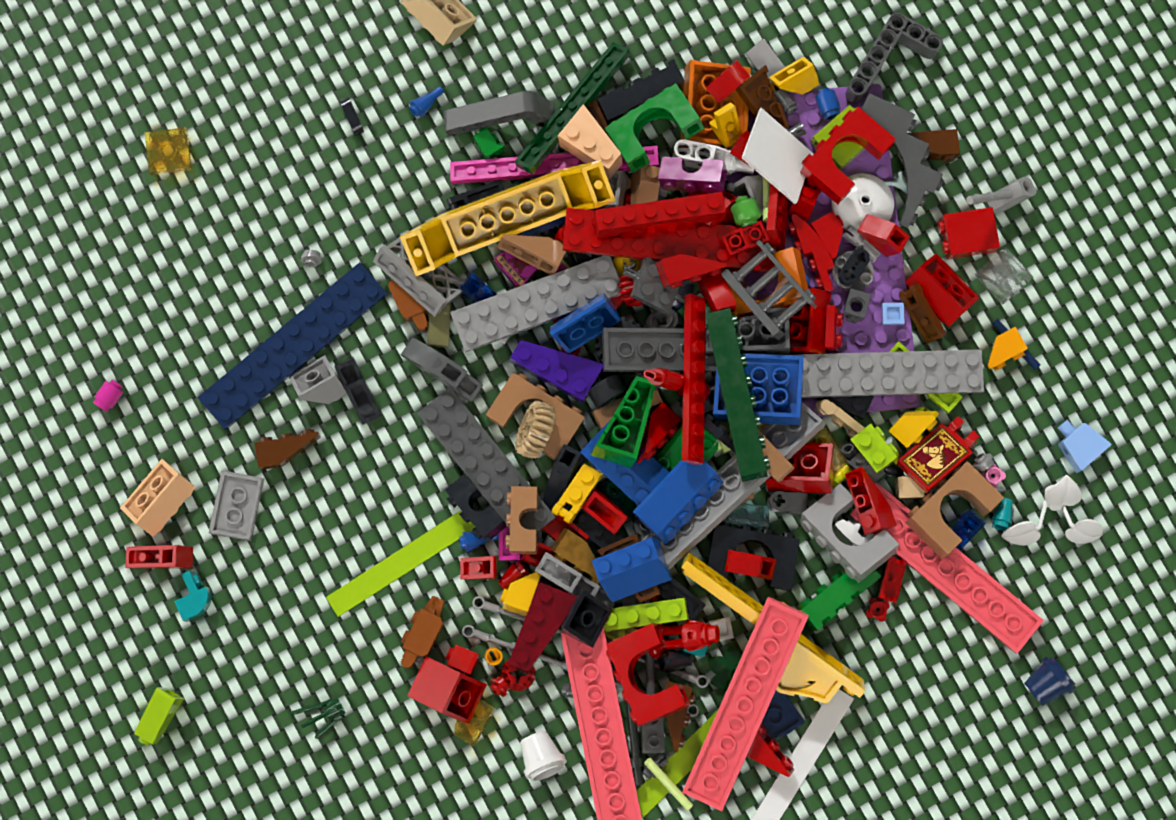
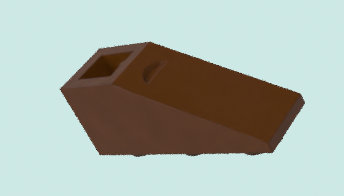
M314 429L302 431L301 435L294 436L293 433L282 434L279 439H273L272 437L261 438L260 442L254 443L258 468L260 470L283 467L320 439L321 434L315 432Z
M666 681L664 690L677 685V683ZM683 685L690 705H693L695 692H692V687ZM688 707L665 717L672 747L676 752H678L679 748H683L685 735H682L684 726L688 727L690 714L687 713Z

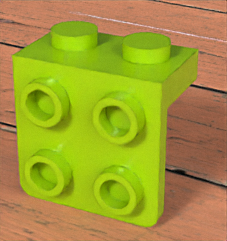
M869 424L850 439L877 474L891 463L897 466L898 458L900 457L899 452L892 443L887 444L885 442L887 440L885 434L878 426L874 428L872 424Z

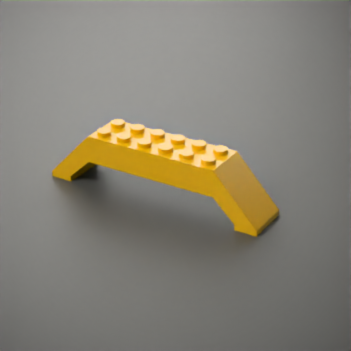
M600 160L554 171L440 214L401 235L400 238L414 274L419 276L436 269L455 257L498 242L503 234L516 235L566 216L567 208L588 210L602 207L616 200Z

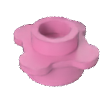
M993 464L989 469L981 473L994 488H997L998 483L1006 478L1005 472L1001 471L996 464Z

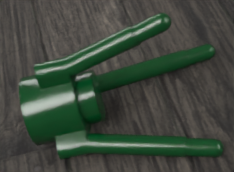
M330 698L324 702L291 711L290 714H300L327 706L323 708L325 712L301 725L302 728H305L326 716L329 720L332 719L315 735V738L318 739L336 722L342 720V715L346 712L338 698L335 700Z

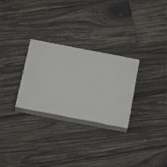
M221 471L209 534L252 541L264 478Z

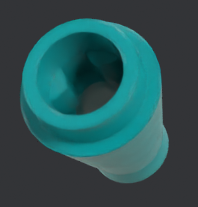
M1004 498L999 503L991 519L993 528L1006 531L1012 526L1013 501L1011 499Z

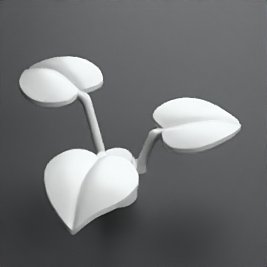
M1065 475L1058 483L1050 485L1045 489L1044 497L1046 501L1042 502L1043 508L1037 526L1031 521L1021 522L1004 531L1001 537L1021 546L1035 543L1040 539L1041 535L1038 530L1042 527L1047 507L1053 511H1058L1062 508L1071 527L1065 531V535L1071 542L1078 544L1093 542L1103 535L1101 524L1092 519L1080 520L1076 524L1071 521L1065 506H1073L1079 503L1082 499V493L1079 486L1068 475Z

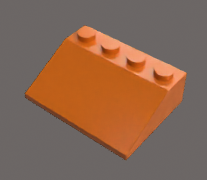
M690 60L686 65L683 94L700 117L705 128L688 140L726 149L710 127L709 122L715 119L714 112L729 103L736 107L742 134L748 131L749 108L736 89L718 104L705 88L730 65ZM743 67L751 75V67ZM681 132L680 140H686V138ZM680 145V147L689 148L687 145Z

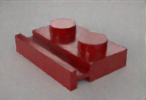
M827 305L825 348L830 353H839V347L843 346V335L840 334V326L844 324V315L835 305Z

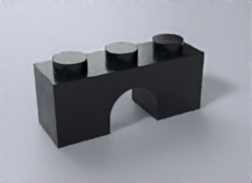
M465 474L445 489L449 495L446 498L453 508L458 506L462 510L459 515L467 524L470 521L475 526L472 530L479 539L484 537L489 542L507 527L505 521L491 505L483 511L473 510L475 500L482 494Z

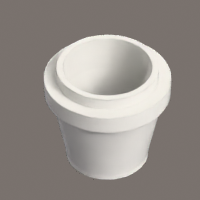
M547 731L532 734L520 742L525 764L524 774L527 779H532V781L543 780L564 769V764L567 762L565 755L560 753Z

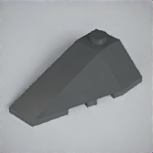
M770 308L768 315L771 319L774 317L777 319L788 308ZM756 315L745 316L738 320L739 327L735 328L736 335L741 334L743 347L739 348L740 354L791 355L789 319L781 328L785 335L780 340L776 339ZM706 330L705 353L714 354L709 330Z

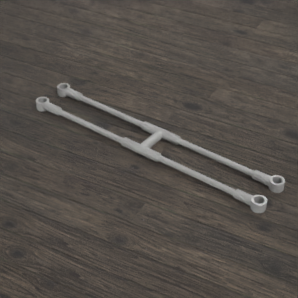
M481 596L475 597L472 601L476 609H485L496 614L501 613L524 621L526 618L504 610L499 605L485 601ZM477 599H481L483 601L481 607H477L475 605V601ZM466 625L462 629V634L466 638L473 637L484 642L489 641L512 650L514 649V644L491 637L490 634L476 630L471 625ZM468 627L473 630V633L469 636L465 634V629ZM559 629V630L557 631V633H558V634L563 633V632H562V629ZM541 655L539 658L568 671L566 661L564 660L562 662L545 655ZM641 657L637 662L645 664V658ZM654 662V668L660 669L659 663ZM679 670L670 672L680 676L683 680L695 683L700 688H705L709 684V679L705 675L698 676L684 670L683 672ZM701 677L706 679V684L704 686H701L698 683V680ZM614 680L615 686L623 689L621 682L619 683ZM693 704L691 706L696 708V713L690 714V717H695L699 713V707Z

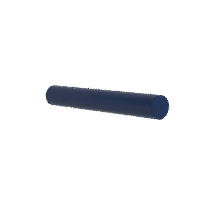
M999 319L992 323L1000 334L1008 331ZM1025 350V355L1022 358L1036 370L1041 364L1028 350Z

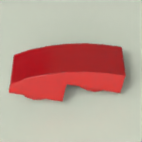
M736 60L705 88L719 104L747 80L750 75Z
M762 221L743 229L739 228L722 236L730 256L757 247L758 244L756 242L758 240L763 244L770 241Z

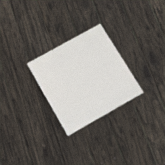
M760 108L742 159L790 201L796 204L805 180V176L800 173L803 167L801 163L808 154L813 156V153L765 110Z

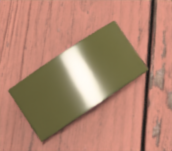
M451 303L445 306L435 317L429 312V347L449 348Z

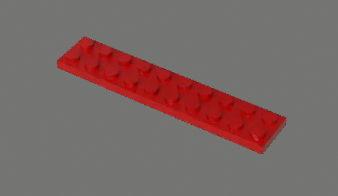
M566 209L562 251L641 260L648 257L654 261L684 254L727 263V267L724 269L740 270L762 250L757 246L730 256L722 236L742 227L720 224L708 226L705 223L702 224V222L658 224L630 230L618 236L597 239L594 210ZM770 240L768 243L774 250H776V247L773 246ZM767 256L751 272L767 273L774 267V263Z

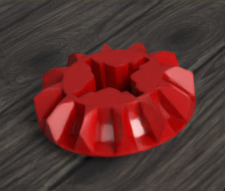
M507 660L502 667L501 677L507 683L509 689L514 691L528 689L535 680L536 671L534 666L529 673H526L528 676L520 677L517 684L516 676L509 674V672L516 671L517 669L508 666L509 660Z

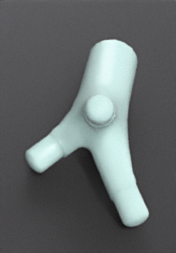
M898 172V178L896 176L893 177L894 181L885 182L886 185L897 187L907 194V183L903 179L902 172Z

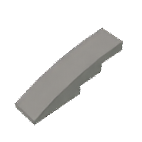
M547 552L535 569L537 573L572 595L578 596L581 589H584L611 609L616 601L611 602L601 586Z

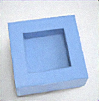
M904 303L881 304L882 325L904 324Z

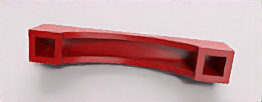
M716 192L597 209L594 213V224L597 239L618 236L630 230L673 222H702L703 224L723 221L726 208L723 193Z

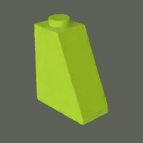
M157 687L134 732L135 735L139 736L138 741L147 746L150 743L152 745L158 744L185 698L168 688Z

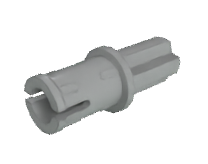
M852 226L847 230L853 237L846 231L843 233L842 236L856 247L855 250L864 249L869 253L870 261L874 262L881 253Z

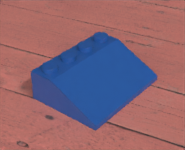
M745 354L748 367H745L744 371L745 375L750 374L752 387L748 388L749 394L755 396L757 405L756 408H753L754 416L759 415L761 424L801 425L804 356ZM716 367L713 415L716 422H729Z

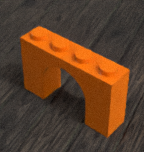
M791 247L775 252L773 255L805 291L808 288L800 250ZM728 269V270L731 271L732 273L735 272V271H736V272L739 271V270ZM782 272L778 274V283L774 292L765 299L756 300L758 304L760 302L764 303L789 281ZM726 281L737 304L734 312L731 314L737 316V321L741 320L742 317L755 315ZM745 281L741 282V284L746 288ZM794 287L771 308H785L784 306L794 304L802 295Z

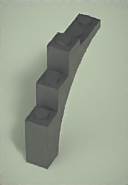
M869 93L862 110L896 138L894 145L903 162L906 174L907 196L899 225L908 228L909 225H914L918 214L915 212L918 206H923L927 195L924 194L925 191L933 194L935 190H940L944 182L941 179L943 174L920 164L921 160L926 161L930 150L927 149L928 143L906 134L907 131L912 132L917 120L913 119L915 114Z

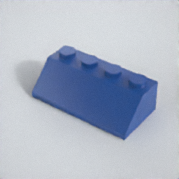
M607 423L580 453L631 500L639 505L670 472L654 457H651L649 460L645 458L640 464L637 463L636 459L632 468L591 456L590 454L608 425Z
M681 460L638 505L633 513L651 534L666 545L690 521L691 517L705 505L706 501L719 490L724 482L705 460L704 464L701 465Z

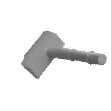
M1022 177L996 192L968 196L966 202L968 204L987 202L989 207H993V212L999 214L1029 199L1037 192L1032 180L1028 177Z

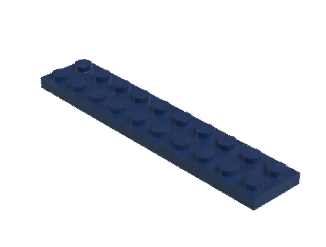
M359 262L209 387L198 399L220 425L227 430L388 294Z

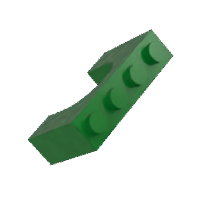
M676 83L671 87L665 88L663 92L648 99L639 107L630 110L626 115L605 127L609 138L621 152L622 158L632 173L651 163L645 150L639 143V134L642 128L650 121L660 118L673 121L686 140L705 129L700 117Z

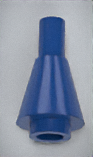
M438 86L430 94L428 93L410 101L409 109L415 117L423 118L435 100L444 93V90Z
M462 532V536L459 537L460 547L465 549L466 553L487 542L484 537L479 539L474 532ZM499 534L490 541L499 539Z

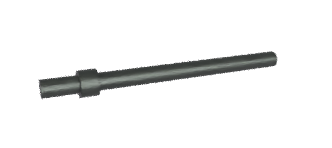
M626 703L632 756L630 762L633 768L635 785H644L642 767L644 765L643 758H640L637 723L633 722L630 715L632 709L630 704Z

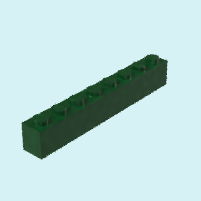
M730 308L705 314L741 480L745 482L768 477L767 470L771 468L768 456L764 457L762 449L766 448L764 436H759L758 428H761L759 415L754 416L753 408H756L757 405L755 396L750 395L748 389L752 387L750 374L745 375L744 368L748 367L745 354L741 355L739 349L743 347L741 334L736 335L735 328L739 327L737 316L731 314Z

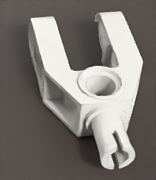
M679 140L674 146L673 157L683 158L686 161L684 163L687 169L698 171L701 168L698 164L703 163V159L700 156H704L707 159L724 160L727 175H731L734 171L751 175L754 173V169L750 165L730 154V150L690 140ZM680 145H687V146L689 147V149H688V148H678V147H679ZM701 149H707V150L709 151V153H708V152H703V151H700V150H701ZM679 152H684L687 155H681Z

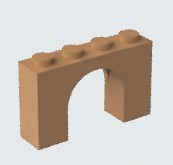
M512 373L486 413V418L505 429L521 405L535 401L548 403L555 409V424L550 435L551 438H549L548 444L541 453L555 461L563 445L569 446L585 421V417L582 416L583 412L574 406L569 408L565 405V401L557 395L554 397L547 394L548 390L539 384L534 386L529 383L530 379L524 374L519 373L517 375Z
M968 461L951 472L952 476L948 480L944 478L936 485L938 490L934 494L930 491L922 499L924 504L920 508L916 505L908 513L910 518L905 522L941 559L949 555L962 541L942 519L940 505L945 496L957 495L963 497L983 517L1004 499Z

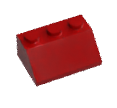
M937 253L923 263L905 281L909 289L916 283L921 285L923 294L939 320L948 327L980 298Z
M809 288L816 297L813 301L817 307L814 309L807 303L789 319L791 355L826 354L827 305H830L831 293L817 288Z
M806 443L788 460L794 469L781 482L778 483L772 476L765 481L769 492L832 494L834 481L833 443Z

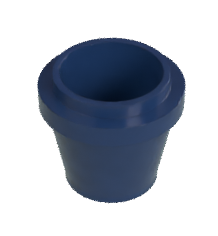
M1047 656L1043 658L1039 667L1024 682L1042 706L1075 691L1073 688L1075 685L1074 681L1054 657L1051 659Z

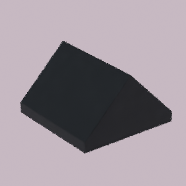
M581 589L561 626L562 632L593 648L613 609L586 590Z

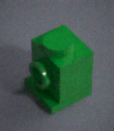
M483 127L475 133L476 135L473 136L474 143L484 159H494L505 153L502 143L499 144L500 141L494 132L490 133L488 128Z

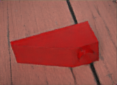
M181 545L126 547L125 568H193V547Z

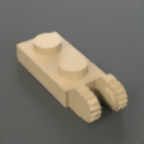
M826 399L816 402V410L821 415H829L832 418L831 422L840 428L843 426L848 430L847 434L851 438L864 429L861 424L834 403Z

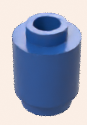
M829 87L819 90L815 99L821 116H824L825 120L834 119L840 114L841 110L835 90H830Z

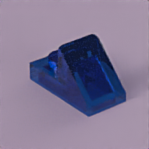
M473 272L459 286L462 295L473 303L497 295Z
M970 509L962 513L957 522L951 527L962 539L956 546L959 551L986 524L985 521Z

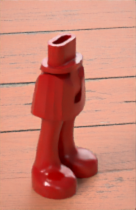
M666 368L647 369L644 371V377L651 384L677 391L678 395L683 397V374ZM706 380L704 402L708 399L710 392L709 385Z
M687 620L683 625L676 626L666 625L665 623L658 624L662 636L681 635L682 638L664 640L666 645L649 652L652 658L658 659L660 654H664L665 651L671 649L686 648L690 652L711 646L712 643L720 641L719 626L694 620Z

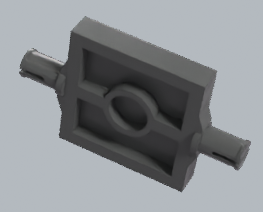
M648 257L644 258L638 271L627 266L624 269L623 275L634 279L630 297L664 314L670 313L675 300L685 305V295L679 293V287L671 289L670 286L663 288L655 264L656 261Z

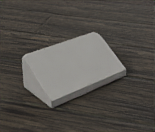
M762 39L746 53V56L757 70L765 65L767 66L769 71L767 72L768 78L785 68L765 39Z
M616 171L611 179H608L616 201L599 207V209L623 206L627 185V177L624 171Z

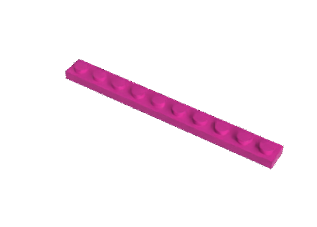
M658 146L643 147L651 162L648 165L659 167ZM571 153L549 154L537 170L530 174L516 166L514 161L518 157L450 162V177L452 185L529 179L586 163ZM622 158V165L617 171H631Z

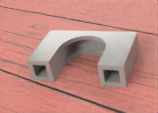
M840 483L832 489V494L827 493L802 513L800 522L803 529L808 533L811 532L815 537L818 545L822 548L825 547L829 551L833 561L837 564L840 563L845 568L846 574L859 583L896 554L899 543L885 529L867 543L859 546H850L837 539L832 525L838 518L850 510L854 504L852 495Z

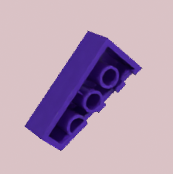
M520 340L510 357L512 364L582 404L586 401L589 390L596 384L603 372L602 363Z

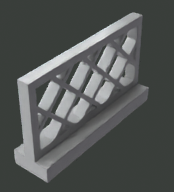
M400 237L388 246L383 245L373 260L381 270L434 317L468 288L463 281L443 264L435 269L439 270L443 276L434 274V270L415 276L413 269L409 266L411 265L409 259L405 258L404 253L406 251ZM393 251L399 252L400 257L397 256ZM424 279H430L431 285ZM435 281L444 282V287L436 286ZM449 283L455 284L459 289L450 288ZM440 293H446V298H444Z

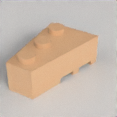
M583 104L559 133L560 147L586 164L601 160L607 178L611 179L622 165L621 152Z

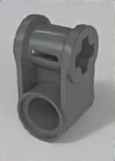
M776 491L768 496L766 505L773 512L802 516V513L808 507L809 494ZM777 497L779 501H782V503L778 506H776L777 504L773 502V500Z

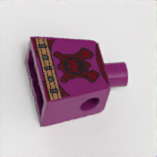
M503 252L494 258V264L516 288L528 284L540 271V269L507 252Z

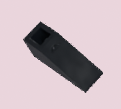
M565 444L554 461L542 500L550 511L560 500L582 465L589 462L583 454Z

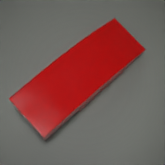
M709 274L702 275L703 279L697 281L703 298H706L711 311L716 312L730 308L731 313L734 312L737 304L721 274L710 277Z
M597 487L594 488L582 506V509L614 535H616L628 519V516Z

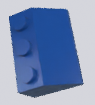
M603 293L584 306L577 308L570 315L558 320L557 323L550 327V334L570 354L602 334L603 328H611L622 320L612 301Z
M651 537L592 560L598 581L611 602L672 580L658 538Z

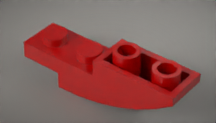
M793 214L787 226L789 233L794 234L796 240L794 248L800 250L802 259L810 257L808 263L810 270L815 271L816 288L831 293L833 286L828 273L832 272L835 267L832 258L817 233L803 219Z

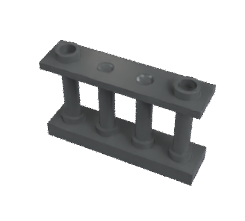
M758 240L756 243L762 250L738 272L732 273L726 269L721 275L776 339L780 340L785 335L781 330L783 324L807 303L815 309L817 305L813 300L816 297L808 288L805 291L773 255L776 251L768 242L764 245ZM768 256L775 266L751 287L745 288L741 284L744 281L743 278ZM782 272L789 281L764 303L760 302L758 304L754 299L757 296L756 293ZM795 287L802 297L777 319L775 317L771 319L768 315L769 309Z

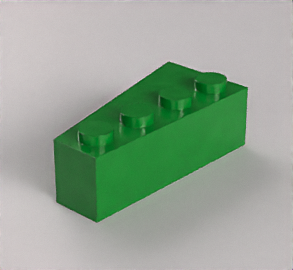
M635 377L592 450L591 456L632 468L638 456L656 385L651 384L648 379Z
M874 570L858 583L855 579H851L846 572L838 571L831 577L832 583L828 586L825 584L821 585L814 591L817 594L811 600L807 597L798 605L800 607L799 611L809 615L806 621L807 626L812 632L818 631L824 626V622L826 623L838 614L840 609L850 604L855 599L854 597L863 593L881 577L880 574Z

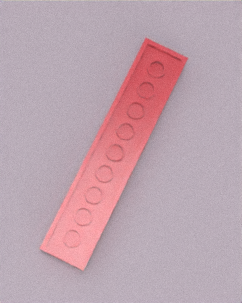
M876 482L875 485L890 505L897 524L896 527L887 530L899 543L896 555L902 560H906L911 568L1017 654L1044 620L957 548L941 559L905 523L910 518L908 513L911 510ZM855 507L849 516L862 526Z
M767 598L682 793L720 811L723 810L809 617L808 614L773 598Z
M604 627L593 648L561 633L597 820H642L611 662L606 655V650L608 649Z

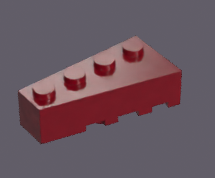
M539 582L508 666L525 673L531 671L564 623L577 596Z

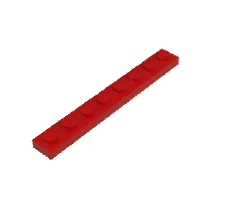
M688 294L685 295L682 461L701 465L704 464L706 298Z

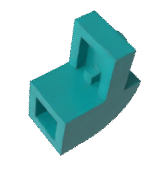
M192 571L181 574L190 594L174 601L182 620L185 622L204 614L212 600L210 587L201 589L202 581L199 575L194 574Z

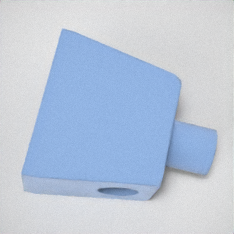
M1066 420L1058 427L1065 436L1058 443V446L1076 473L1086 468L1112 445L1086 423L1074 428Z

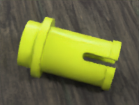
M842 463L834 472L833 489L846 479L845 474L853 471L846 463Z

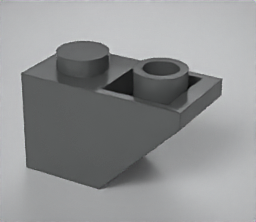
M851 440L836 453L837 457L852 470L863 467L874 484L886 474L884 470L877 474Z

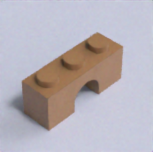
M511 486V492H507V505H511L510 514L506 515V526L510 527V535H506V548H510L511 554H537V531L523 528L520 522L525 513L531 511L538 512V488Z

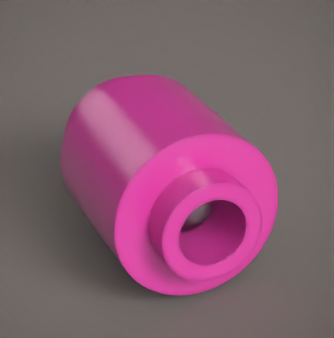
M113 379L110 382L105 381L94 396L96 399L93 403L108 412L124 393L121 390L123 386Z

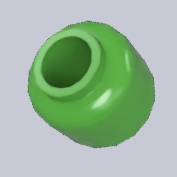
M747 195L735 199L736 203L730 208L735 224L742 226V228L757 223L761 218L757 201L754 198L748 199Z

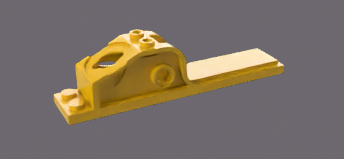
M688 552L681 567L683 568V573L749 622L756 625L764 606ZM801 634L776 690L782 694L791 696L797 694L828 704L842 685L851 696L855 694L859 698L865 692L863 678Z

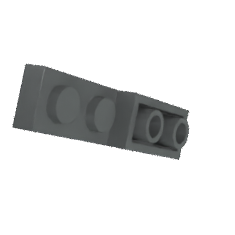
M413 337L400 354L469 403L473 401L483 387V384L470 376L464 368Z

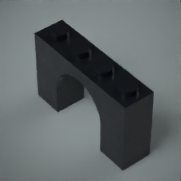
M720 522L713 529L707 562L709 567L728 579L729 572L725 571L728 550L734 551L738 545L744 542H757L768 550L771 558L776 559L773 580H769L768 588L784 591L792 590L800 539H796L794 534L782 533V536L774 535V531L761 529V532L752 531L753 527L740 525L739 529L731 527L732 524L727 522Z

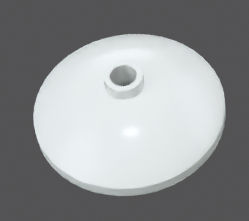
M866 173L849 176L848 178L855 183L851 192L839 205L833 200L831 201L832 211L835 216L839 215L844 224L842 227L845 230L852 226L857 231L867 214L889 221L894 211V198L888 185L880 178ZM865 197L869 202L863 203L861 199Z

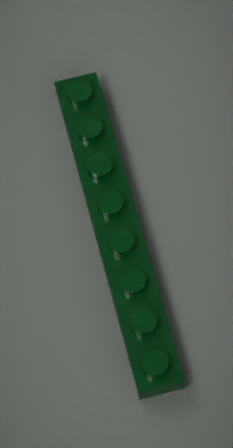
M614 42L608 47L514 161L517 167L530 174L537 170L559 143V133L584 104L587 108L631 55L629 49Z

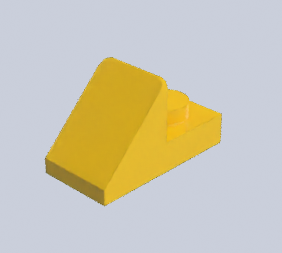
M732 103L714 112L715 119L709 122L710 127L726 149L736 144L740 135H742L736 107Z

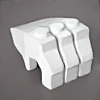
M843 519L832 525L835 536L842 543L850 546L863 545L870 541L874 535L863 534L861 536L858 533L861 526L859 523L854 524Z

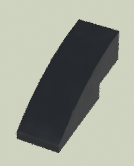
M352 356L335 364L334 367L362 425L381 417L382 415L354 357Z

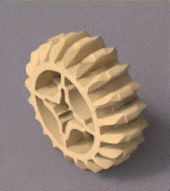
M535 401L526 410L525 415H523L520 427L518 428V434L516 435L515 448L517 453L522 454L524 457L537 458L544 451L549 438H551L550 435L555 424V409L548 403Z

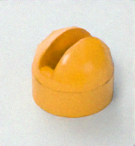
M492 647L485 652L484 657L488 664L498 665L502 661L503 656L499 649ZM490 651H493L497 660H492L489 654Z

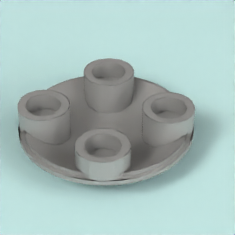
M854 251L845 252L838 256L834 262L833 278L836 284L843 290L849 291L852 288L862 291L873 280V265L869 261L857 281L851 286H844L839 282L838 274ZM859 255L854 263L856 266L863 261V256ZM850 269L848 273H845L846 280L852 278L851 274L854 270Z

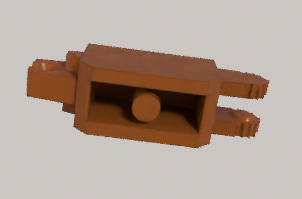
M393 279L390 280L388 287L403 319L407 322L414 321L418 331L426 332L429 323L425 315L428 314V311Z
M432 596L424 609L421 608L419 612L415 611L411 619L413 626L410 631L406 630L401 640L404 643L402 648L406 649L402 656L403 659H401V664L404 668L413 667L419 656L425 657L430 654L444 625L443 619L440 617L445 603L442 599Z

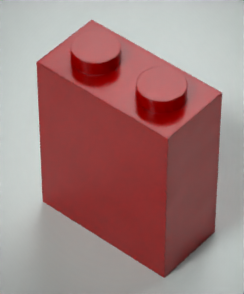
M993 207L944 214L937 224L938 232L943 237V242L941 243L942 252L946 254L947 260L994 253L1000 248Z

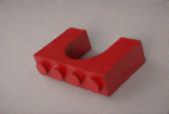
M859 107L854 111L849 110L842 118L844 122L840 126L836 124L829 132L830 137L826 141L822 139L815 147L817 151L813 156L808 154L801 163L803 167L800 173L837 205L851 192L855 183L834 164L832 158L833 148L843 142H854L861 145L879 161L896 141L895 137Z
M654 623L606 644L608 649L606 650V655L615 666V678L622 684L624 689L622 691L623 698L626 703L630 704L632 709L630 711L631 718L638 726H646L691 706L683 685L677 684L659 693L648 695L641 691L635 682L634 668L637 661L643 655L666 645L658 624Z

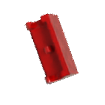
M892 556L884 562L876 599L897 604L907 564L906 560H898Z

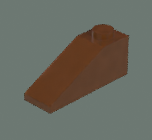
M957 129L906 133L929 144L927 149L930 150L927 158L935 161L942 160V162L947 163L954 161L960 154Z

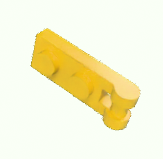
M584 463L560 500L554 505L551 513L556 516L560 515L564 518L565 522L571 524L602 478V473ZM565 505H570L572 507L571 510H566L564 508Z

